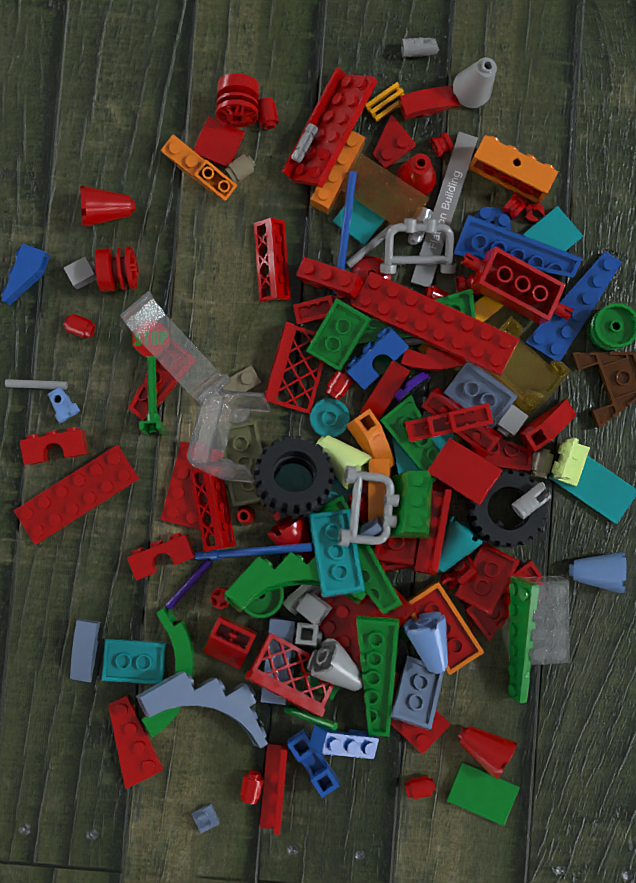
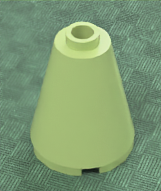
M329 435L326 437L322 436L317 441L316 445L319 444L323 447L322 453L327 452L330 456L329 462H332L334 467L333 474L346 489H350L354 485V483H347L344 480L346 466H356L357 471L367 472L369 469V459H372L370 455Z

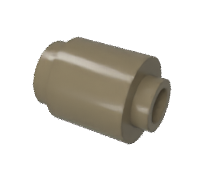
M243 154L228 164L225 172L234 183L236 181L240 182L255 171L253 167L256 165L250 156L246 157Z
M540 448L536 452L533 451L531 476L547 479L554 457L553 454H550L551 450Z

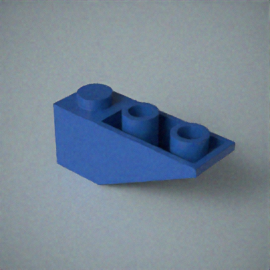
M22 244L15 254L16 262L9 271V281L2 290L1 301L11 305L44 275L50 255L43 250Z

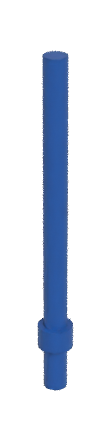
M349 171L337 261V268L343 270L345 269L357 172Z
M303 543L228 550L217 549L196 552L195 558L196 560L210 559L211 561H219L221 558L313 551V544Z

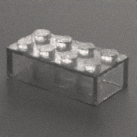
M562 576L522 577L539 585L537 610H533L532 620L535 621V629L531 630L530 635L533 640V648L529 650L528 654L531 658V665L570 663L569 580Z

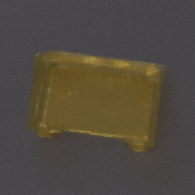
M512 316L499 328L518 338L523 332L521 324ZM521 339L501 377L483 369L518 395L513 405L525 414L533 413L545 403L571 372L561 361L553 360L549 364L546 363Z

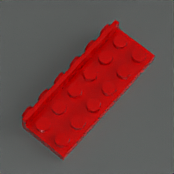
M335 68L282 170L283 174L294 183L323 188L378 82L374 76L345 74L340 68ZM311 123L318 128V131L313 137L307 152L304 153L305 156L302 161L296 162L291 156L302 134L305 133L307 125Z

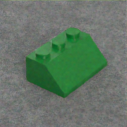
M406 471L393 476L391 480L394 484V494L399 495V504L397 507H393L392 515L397 516V525L395 528H391L389 538H430L433 484L430 472Z

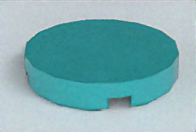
M334 398L322 399L311 409V426L321 437L329 435L335 438L343 434L347 429L346 424L350 421L349 410L340 400L338 401Z

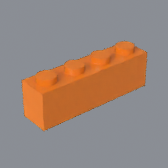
M354 131L351 132L323 188L316 187L310 199L312 207L329 214L348 178L349 171L352 170L365 145L366 137Z

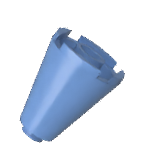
M625 552L574 560L573 564H569V576H573V581L616 593H625L626 586H623V581H626Z
M427 612L419 614V619L413 621V618H410L404 623L403 627L427 670L434 674L444 672L448 666L445 615L441 616L440 612Z

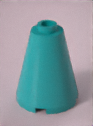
M454 515L446 523L438 573L439 571H447L484 542L483 539H477L479 535L465 522L461 521L459 524L455 521L458 517Z

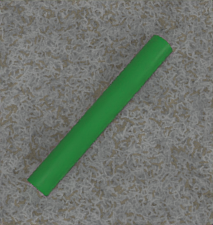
M287 705L284 709L286 714L329 730L336 731L338 727L336 722Z

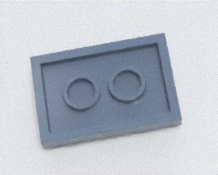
M466 362L444 391V394L464 408L489 403L493 423L488 425L492 428L495 427L518 397L516 393L490 374L469 362Z
M410 656L404 657L390 717L426 730H431L444 672L434 674L427 670L423 661Z

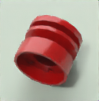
M243 73L226 74L219 79L217 83L216 117L221 123L231 127H247L258 120L259 83L257 80Z
M127 246L125 253L122 247H118L116 257H114L111 248L96 250L95 271L101 292L115 291L118 281L122 290H127L128 284L131 290L137 289L139 267L132 246Z

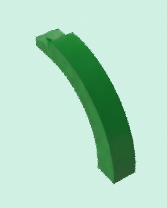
M164 607L156 614L166 629L174 648V674L183 671L186 674L189 673L193 679L195 655L189 630L184 620L176 624V616L173 611ZM182 706L164 710L151 717L145 715L142 718L152 738L170 724Z

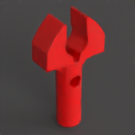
M517 192L511 195V198L515 195L520 203L527 205L524 208L526 212L524 219L528 223L539 222L532 212H537L541 217L545 215L543 205L539 202L536 205H531Z

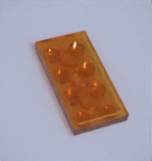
M363 154L360 155L351 170L357 172L354 199L393 225L404 223L405 218L417 219L430 198ZM348 176L340 187V190L345 193L347 191Z

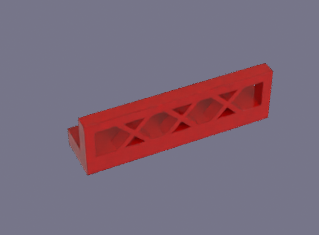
M268 218L255 222L254 235L259 302L291 300L285 221ZM262 226H266L264 237L261 234ZM265 245H266L268 252H267V254L264 256V255H263V249H264V247H265ZM266 265L269 267L267 276L264 275ZM269 285L271 295L266 296V288Z
M439 387L431 392L421 406L432 415L464 409V407L444 394V391ZM489 425L455 432L485 456L490 453L502 437L500 433Z
M221 465L191 470L190 477L204 552L236 546ZM203 472L204 482L201 485L197 474ZM203 493L207 496L208 499L206 505L202 502ZM207 513L211 516L212 522L210 525L206 523L205 517ZM211 534L215 537V546H210L209 537Z
M445 489L443 493L432 490L430 538H419L414 572L433 576L438 572L452 490Z
M267 742L260 828L274 829V835H280L288 745Z

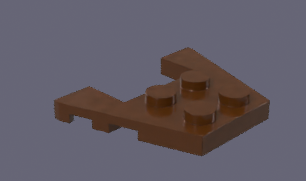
M575 352L571 354L576 371L597 365L607 392L610 405L591 411L597 428L604 426L605 423L636 401V352Z

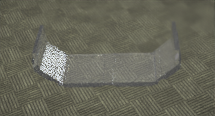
M150 291L146 292L121 314V319L138 340L187 393L202 406L231 382L227 373L224 375L217 370L169 319L153 299Z

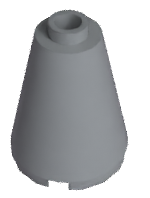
M482 58L456 76L453 82L454 95L456 94L459 99L458 102L463 106L478 108L489 100L497 71L496 63L492 59Z
M333 638L326 639L320 643L322 647L318 651L314 650L309 659L308 670L311 672L310 674L315 678L351 691L361 689L364 686L362 671L359 670L356 663L340 643Z

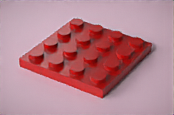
M395 588L394 590L402 605L383 615L367 593L359 605L344 595L322 597L321 592L317 595L332 607L322 623L319 624V631H322V634L327 639L333 638L338 641L356 663L360 671H362L357 616L399 619L400 629L417 610Z

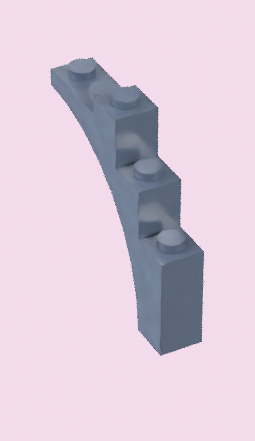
M179 671L136 696L144 714L148 717L180 706L209 707L223 712L236 721L247 733L254 746L262 748L268 744L265 739L267 734L263 727L258 725L256 721L258 716L252 707L250 708V706L256 703L254 699L256 694L253 688L245 683H240L224 693L225 687L220 679L217 680V678L210 677L192 687L194 681L191 675Z

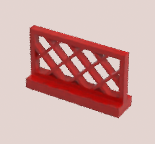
M289 322L284 324L262 401L310 414L324 362L318 359V368L311 371L306 360L313 357V355L304 358L299 348L307 343H311L312 339L308 335L315 336V331L295 326ZM296 331L304 333L307 339L306 342L299 346L294 339ZM297 350L302 360L292 365L288 357L292 351ZM303 362L309 373L299 378L294 367ZM291 369L296 380L286 384L283 375L284 372ZM311 375L314 384L313 387L306 390L301 379ZM298 381L303 392L294 397L288 386ZM286 388L291 399L286 402L278 401L279 391ZM305 394L309 401L307 409L299 407L295 399Z
M268 633L251 670L245 676V679L319 717L323 716L325 712L324 706L334 687V684L323 682V680L319 679L320 684L310 688L307 676H310L311 672L306 673L303 662L309 660L311 654L273 633ZM272 639L278 642L281 650L273 654L269 650V644ZM293 650L296 652L298 661L288 664L285 652ZM282 654L285 665L275 669L272 657ZM268 659L271 670L267 672L258 670L261 661ZM299 664L302 675L293 678L290 666ZM286 668L289 680L281 682L278 680L276 671ZM304 678L307 689L299 692L296 690L294 681ZM321 687L323 696L320 702L314 700L312 690Z

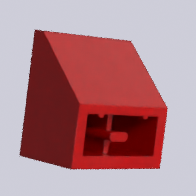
M220 615L208 638L203 653L240 670L257 632Z

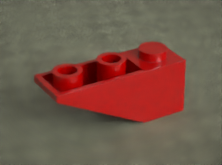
M565 398L518 430L517 434L525 448L536 452L551 442L576 414L567 398Z

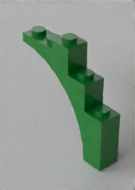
M290 552L274 570V566L270 561L265 558L261 559L258 556L226 591L224 599L241 612L255 599L281 587L293 585H315L320 587L316 558L314 557L307 565L302 556ZM357 592L343 595L359 605L366 596V593Z

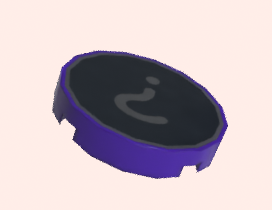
M421 372L407 382L404 391L402 388L397 391L395 399L401 403L410 395L413 396L431 379L430 375L427 372Z

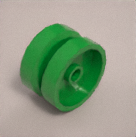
M612 303L603 307L591 317L588 324V335L591 342L603 351H616L631 344L636 339V312L630 306L623 303Z
M284 587L265 593L264 598L259 597L244 608V611L256 618H266L274 615L280 609L284 600Z

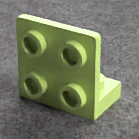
M577 438L561 442L558 449V454H560L558 462L555 461L552 466V478L577 486L590 447L578 444L579 439Z

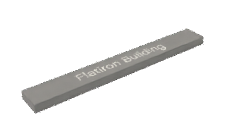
M462 132L458 133L431 217L437 219V223L446 224L450 227L478 137ZM426 232L419 256H440L446 235L443 232ZM416 264L410 283L423 288L431 286L437 264Z

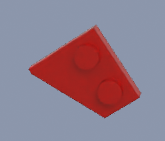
M393 115L390 116L372 155L384 171L416 147L414 140Z

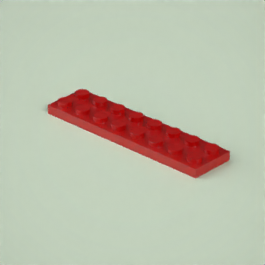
M370 272L352 304L354 309L500 377L520 340L518 337L373 272Z

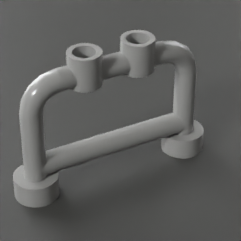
M405 218L404 223L394 224L386 233L385 263L380 264V272L385 274L396 273L397 264H440L441 273H456V263H452L454 246L452 229L446 224L437 223L435 218H425L424 223H417L415 218ZM397 232H443L446 235L445 256H393L394 235Z
M346 466L344 480L347 483H354L349 530L340 529L338 544L339 546L347 547L349 543L380 545L389 538L391 528H395L397 525V516L392 515L393 507H397L399 504V495L394 494V484L387 475L357 471L356 466ZM362 480L382 482L386 486L383 500L384 514L381 521L382 533L376 537L357 535Z

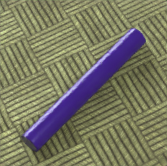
M206 559L165 605L172 609L208 570L212 562Z

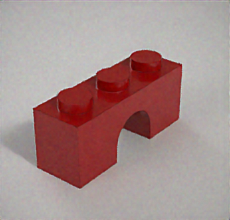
M306 257L303 258L296 274L305 284L320 289L322 286L327 287L338 295L352 300L356 299L364 284V281L358 274Z
M78 427L66 428V432L58 433V430L46 432V436L39 437L38 434L27 435L25 440H20L24 465L49 462L48 451L55 444H59L62 447L64 457L66 458L89 455L85 431L79 430Z
M180 532L169 536L170 541L163 543L162 540L151 543L152 548L145 551L143 547L131 551L132 556L127 557L135 580L158 572L155 561L160 553L168 554L172 558L174 565L195 558L188 534L182 536Z

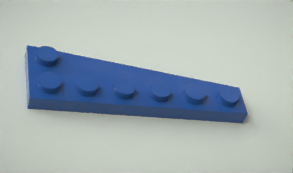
M469 214L453 250V254L464 256L469 252V254L477 258L484 259L486 252L496 246L540 271L573 278L582 261L580 256Z
M604 252L560 301V303L573 309V312L570 313L572 314L570 318L564 320L553 313L550 321L539 325L526 339L524 344L559 364L622 261Z

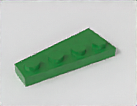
M410 395L384 416L380 423L419 470L428 471L438 456L439 451L432 438L413 442L408 441L404 422L422 418L412 395ZM432 476L434 483L437 479Z

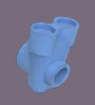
M61 387L48 393V397L56 411L54 416L59 423L80 412L77 404L71 402L70 397ZM61 396V401L56 403L57 397Z

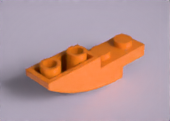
M174 134L160 151L189 177L223 201H226L238 186Z

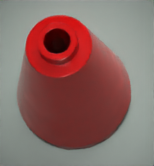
M417 154L405 161L399 167L396 176L399 190L410 198L427 196L433 190L436 183L434 167L430 158L425 154Z
M80 186L82 227L130 217L131 212H135V200H131L130 195L89 186Z
M299 515L298 519L293 520L288 517L271 528L272 532H267L269 538L276 546L312 543L306 519L302 515ZM314 547L313 551L294 553L295 555L299 554L302 556L307 565L315 557Z
M470 725L467 728L463 726L457 736L461 739L459 744L497 780L503 773V769L510 761L518 744L508 738Z

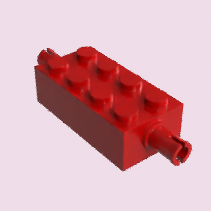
M496 246L486 252L483 260L469 254V252L464 255V260L461 261V264L476 271V276L470 288L539 325L550 321L553 313L564 320H568L572 315L570 313L573 312V309L559 302L566 284Z

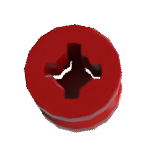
M447 132L441 133L438 138L433 137L430 139L431 147L437 157L442 156L446 151L451 152L454 149Z
M514 195L501 211L509 214L510 219L514 221L527 205L520 203L518 197Z
M218 587L212 592L210 601L215 608L222 609L229 605L224 599L227 588Z

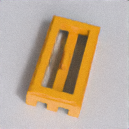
M396 82L366 103L365 108L376 123L400 106L398 100L380 114H375L397 97L405 95L404 90ZM395 90L397 91L396 93H394L393 95H391L390 97H388L386 100H384L383 102H381L379 105H377V106L374 107L373 109L371 108V107H373L374 105H376L378 102H380L381 100H383L385 97H387L388 95H390V94H391L392 92H394Z

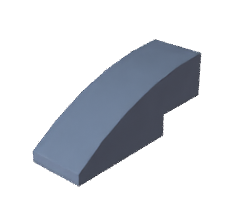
M81 618L76 621L70 679L85 682L92 681L98 647L99 621Z

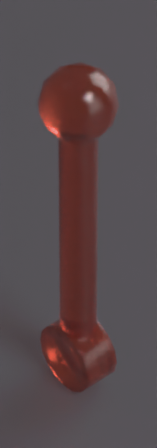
M460 600V602L464 605L465 608L468 604ZM466 611L471 628L470 631L474 637H477L478 631L475 629L472 618Z

